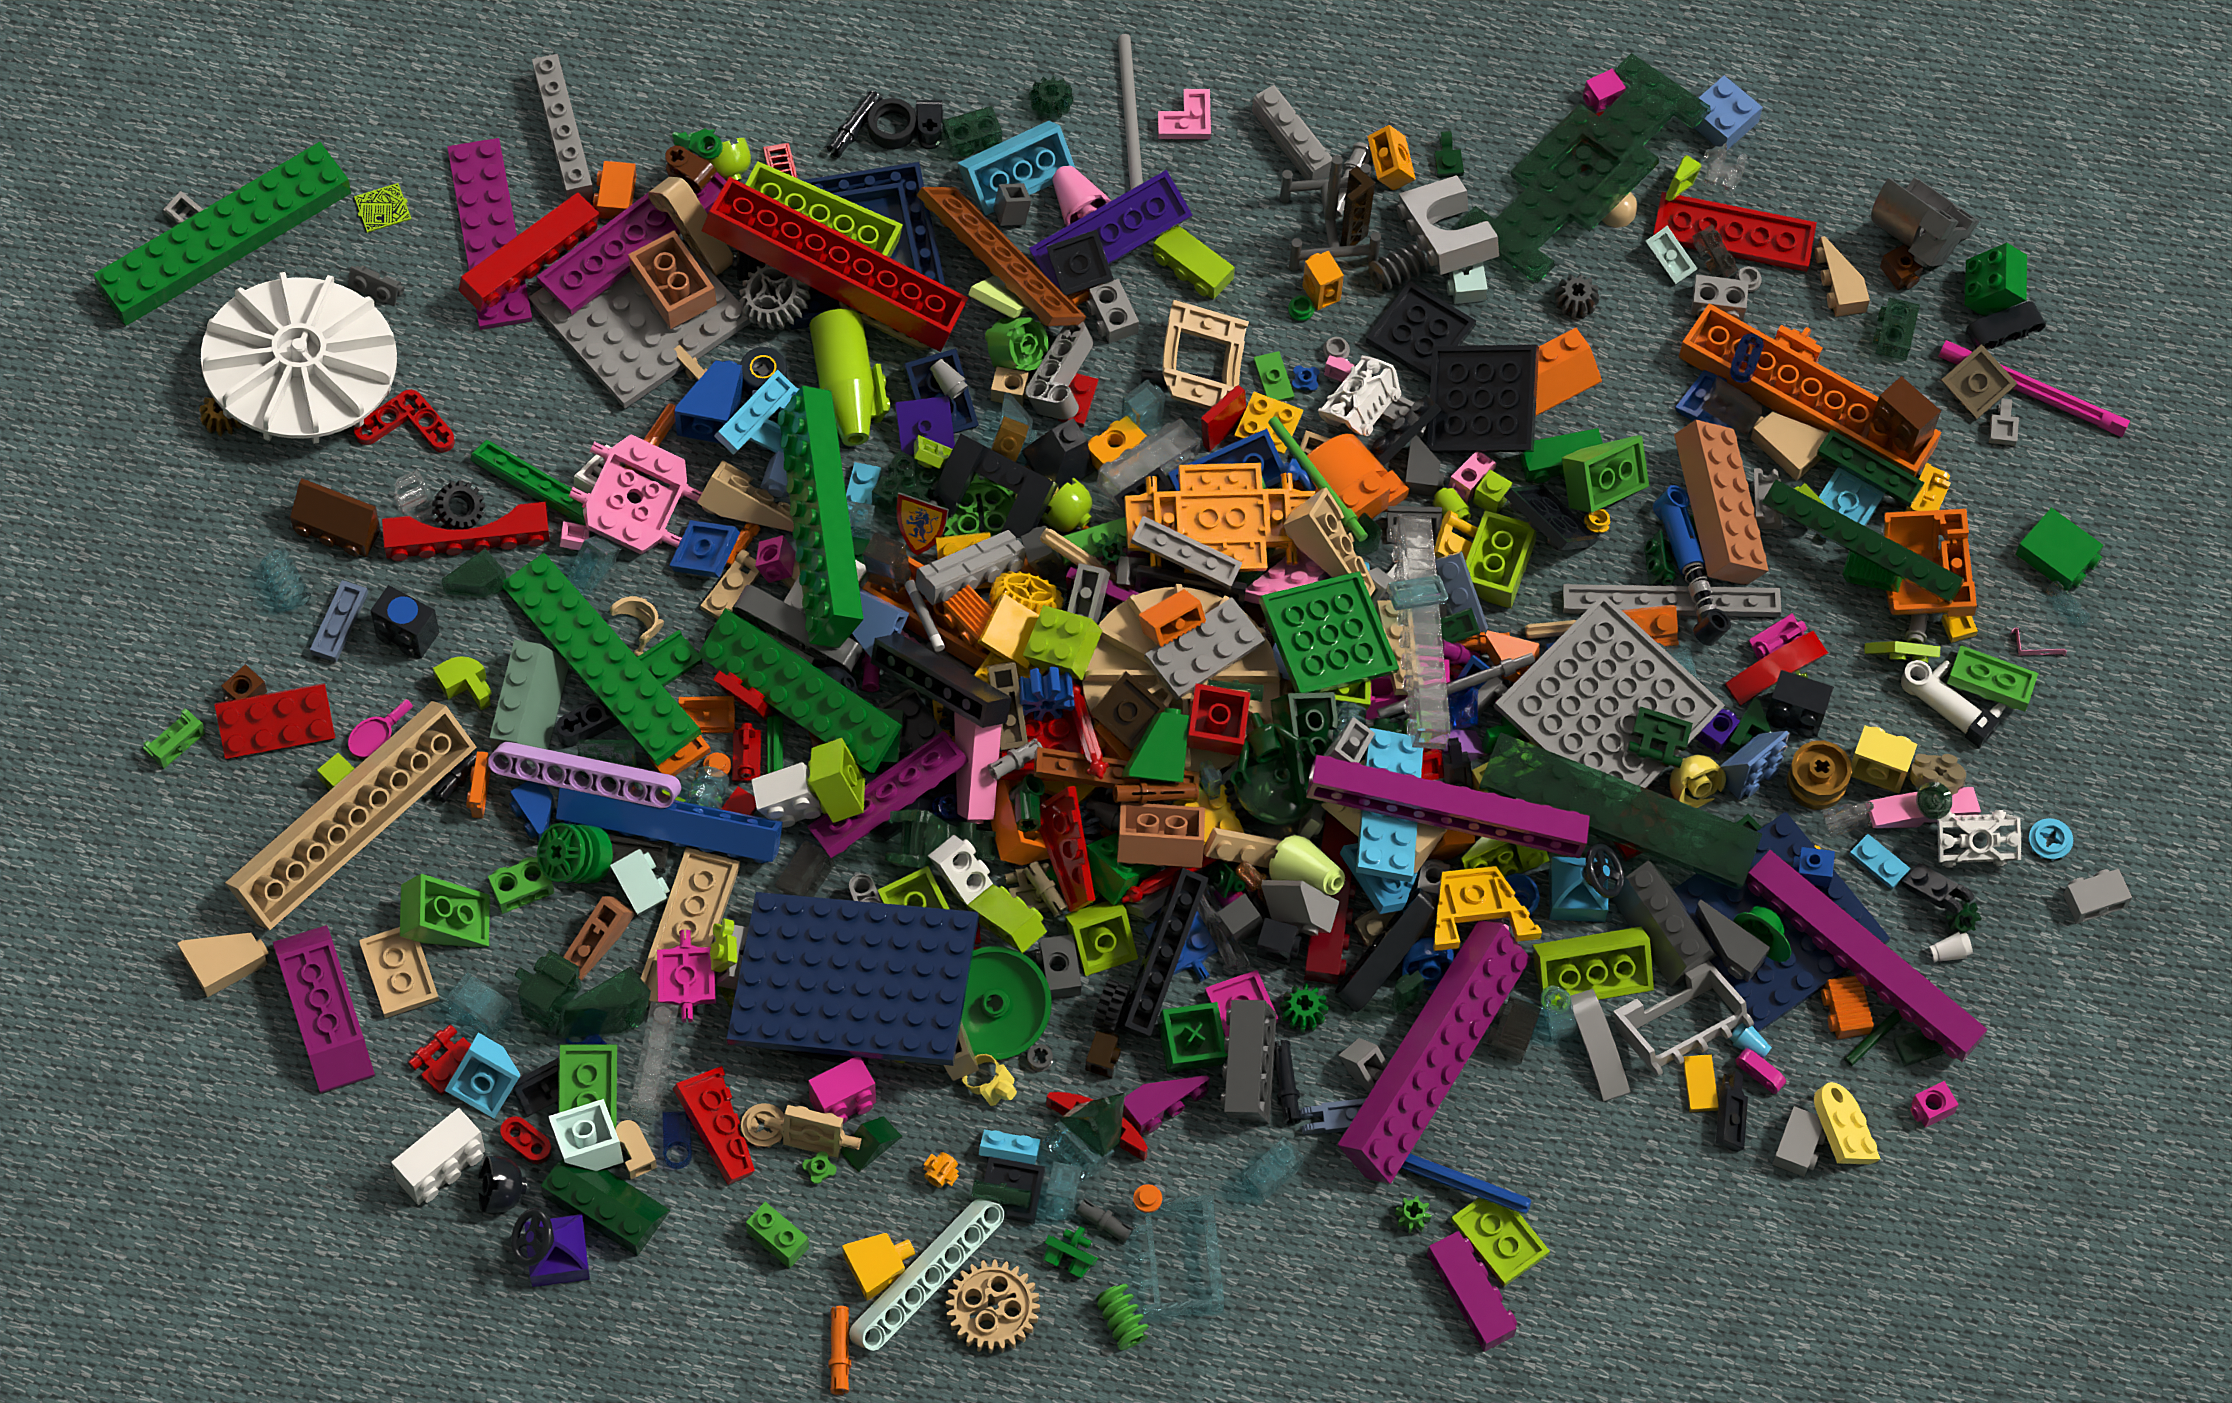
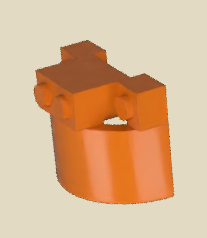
M1342 434L1333 437L1307 454V457L1348 509H1352L1357 515V521L1361 526L1384 510L1387 511L1388 506H1396L1408 497L1409 488L1393 470L1388 472L1354 434ZM1299 479L1292 483L1293 489L1305 491ZM1317 486V489L1314 490L1315 494L1320 491ZM1344 527L1346 534L1352 533L1349 527Z
M1966 509L1885 513L1884 537L1964 578V583L1951 604L1902 579L1898 593L1886 590L1888 606L1892 615L1947 613V617L1975 616L1977 604L1975 585L1972 581ZM1939 535H1942L1945 541L1941 542L1939 549Z

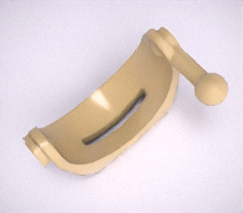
M637 596L622 598L609 609L612 616L628 614L638 618L646 625L648 631L639 638L641 643L638 649L634 651L636 657L643 653L646 643L664 625V621L658 619L655 607L647 602V599Z

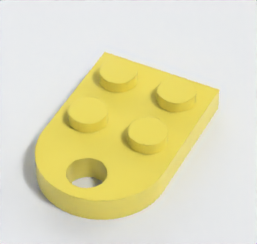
M1833 1082L1819 1088L1814 1095V1105L1837 1163L1872 1164L1879 1161L1880 1156L1877 1152V1145L1868 1130L1866 1118L1850 1092L1843 1086Z

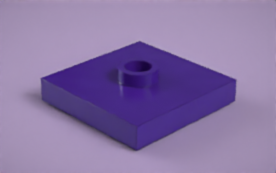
M949 396L895 402L902 456L914 454V442L917 435L949 448H954L955 442Z

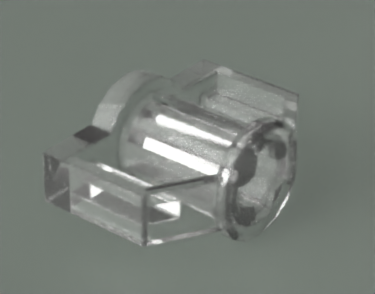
M418 469L396 479L394 500L403 516H410L421 523L436 516L432 513V510L435 508V506H432L434 501L433 495ZM417 481L418 487L398 496V489ZM426 503L430 506L429 509L416 515L408 513Z

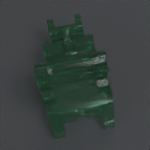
M924 810L890 811V819L888 821L902 822L903 824L900 853L885 852L886 861L914 868L931 867L934 864L928 855L953 835L962 841L967 839L976 850V853L973 854L976 859L994 861L992 846L993 837H996V832L976 830L977 823L959 822V827L952 826L933 813Z

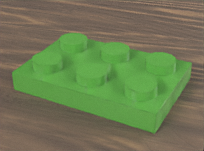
M1961 645L1947 684L1955 686L1957 689L1980 695L1984 699L1993 700L2012 709L2025 712L2038 673Z
M559 1044L558 1113L604 1099L613 1126L616 1128L617 1044Z

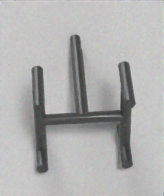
M1335 155L1332 158L1329 179L1292 181V171L1284 170L1282 173L1280 201L1282 203L1290 201L1291 192L1321 190L1329 246L1328 248L1302 249V240L1294 238L1291 243L1289 269L1292 271L1299 269L1300 260H1307L1316 253L1322 254L1326 251H1329L1333 258L1368 255V263L1372 261L1378 262L1381 234L1378 232L1371 234L1370 244L1339 247L1335 217L1337 214L1340 188H1347L1348 177L1341 178L1343 159L1339 155ZM1363 164L1361 170L1370 177L1371 166Z

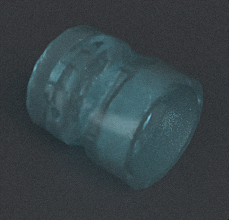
M705 766L698 768L694 774L685 802L721 809L722 799L725 797L730 784L729 777L715 767Z

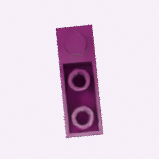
M1206 1075L1143 1084L1121 1099L1120 1110L1140 1135L1145 1131L1152 1133L1162 1125L1163 1122L1161 1120H1163L1165 1110H1167L1171 1117H1175L1185 1109V1105L1181 1102L1182 1098L1189 1094L1195 1102L1202 1099L1208 1093L1207 1089L1209 1088L1210 1078Z

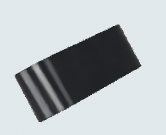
M2028 301L1980 318L1969 324L1966 332L1976 349L1981 344L1986 349L1989 347L1994 349L2005 345V342L2011 339L2016 341L2029 336L2028 333L2037 330L2040 332L2046 327V323L2035 303Z

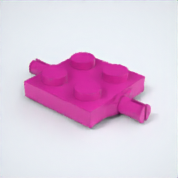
M683 929L679 931L680 946L672 949L657 950L659 1006L676 1005L681 1007V1021L687 1023L686 1013L688 1012V1022L690 1023L693 1022V1006L698 1004H716L715 971L711 970V947L691 945V930L686 929L685 940Z

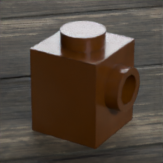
M1905 244L1883 255L1880 268L1897 290L1904 287L1907 289L1914 287L1920 281L1919 278L1923 269L1922 265L1913 260L1914 255L1909 252V248Z

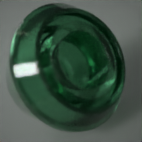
M1928 782L1921 786L1917 792V807L1922 815L1929 819H1941L1952 808V793L1945 785L1939 782Z

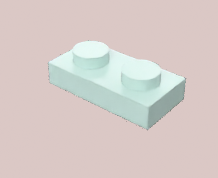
M1668 226L1645 241L1675 284L1697 270V267Z

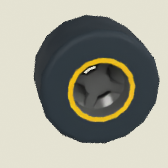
M757 347L748 351L739 364L742 365L744 391L752 396L753 390H758L777 370L787 378V363L783 355L769 347Z

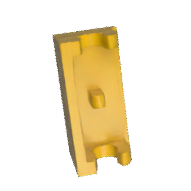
M1926 463L1919 480L1925 482L1924 487L1911 507L1907 506L1905 512L1939 510L1950 486V482L1946 481L1949 480L1950 475Z

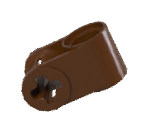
M672 146L665 153L668 176L684 179L695 193H701L716 174L715 167L709 161L698 157L682 146Z

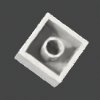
M802 762L752 779L757 810L768 819L783 822V828L793 826L795 822L803 819L819 817L823 813L819 804V798L816 793H811L807 783V778L810 777V769Z

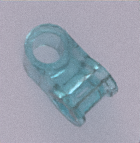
M1557 986L1546 987L1541 994V1004L1544 1014V1027L1548 1028L1551 1039H1548L1549 1042L1577 1037L1578 1025L1574 1016L1570 994ZM1555 994L1561 997V999L1557 1000V1005L1551 1003L1555 999Z

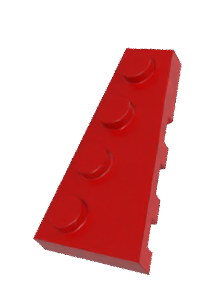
M1070 786L1040 804L1041 827L1039 830L1070 912H1075L1095 901V894L1076 787Z
M723 1066L676 1083L672 1089L723 1178L729 1185L749 1177L755 1169L745 1137L741 1136L738 1127L740 1124L738 1114L733 1111L730 1101L732 1095L729 1087L726 1088L723 1078L725 1076Z

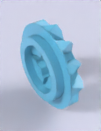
M2046 818L2032 826L2028 842H2030L2032 852L2035 851L2039 854L2041 859L2048 858L2054 861L2058 858L2063 859L2069 853L2073 846V835L2069 827L2057 819ZM2053 831L2056 832L2054 841L2058 844L2052 843L2051 846L2046 847L2047 840L2043 836L2049 837Z

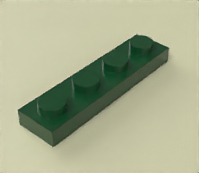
M1832 429L1817 450V455L1908 507H1911L1924 487L1925 482Z

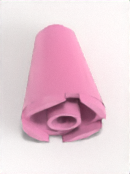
M1073 166L1060 167L1053 175L1052 181L1065 226L1072 224L1111 201L1108 196Z

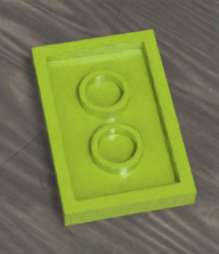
M1478 1198L1451 1217L1452 1224L1464 1238L1469 1239L1474 1251L1503 1287L1543 1260L1550 1253V1250L1519 1212Z

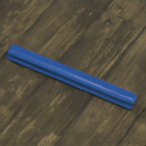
M1409 1154L1401 1166V1169L1521 1214H1526L1530 1209V1198L1413 1154Z

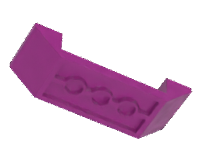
M325 925L274 941L273 946L320 1094L374 1077L375 1073L328 926Z

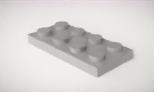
M1232 597L1205 614V624L1201 623L1195 629L1192 628L1186 634L1183 633L1182 637L1178 636L1177 639L1174 638L1172 642L1169 641L1163 647L1158 645L1145 653V661L1176 700L1191 692L1196 683H1205L1264 644L1265 638Z

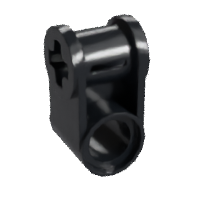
M916 100L919 144L925 149H935L942 141V100Z

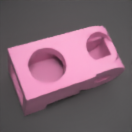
M1476 451L1451 476L1448 489L1454 488L1467 504L1489 470L1494 471L1497 463L1482 452Z

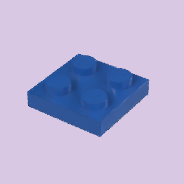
M690 520L669 566L675 572L720 578L740 532L734 526Z

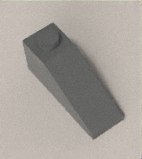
M1700 900L1695 914L1724 966L1728 968V972L1733 977L1749 982L1768 957L1770 947Z

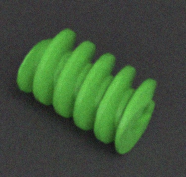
M1128 1284L1110 1287L1096 1297V1300H1099L1097 1307L1100 1310H1104L1102 1316L1105 1320H1109L1107 1326L1110 1330H1114L1112 1336L1115 1340H1119L1117 1346L1120 1350H1127L1148 1338L1147 1335L1143 1334L1149 1328L1148 1324H1138L1144 1318L1143 1314H1133L1139 1308L1138 1304H1128L1134 1298L1133 1294L1123 1295L1129 1288Z

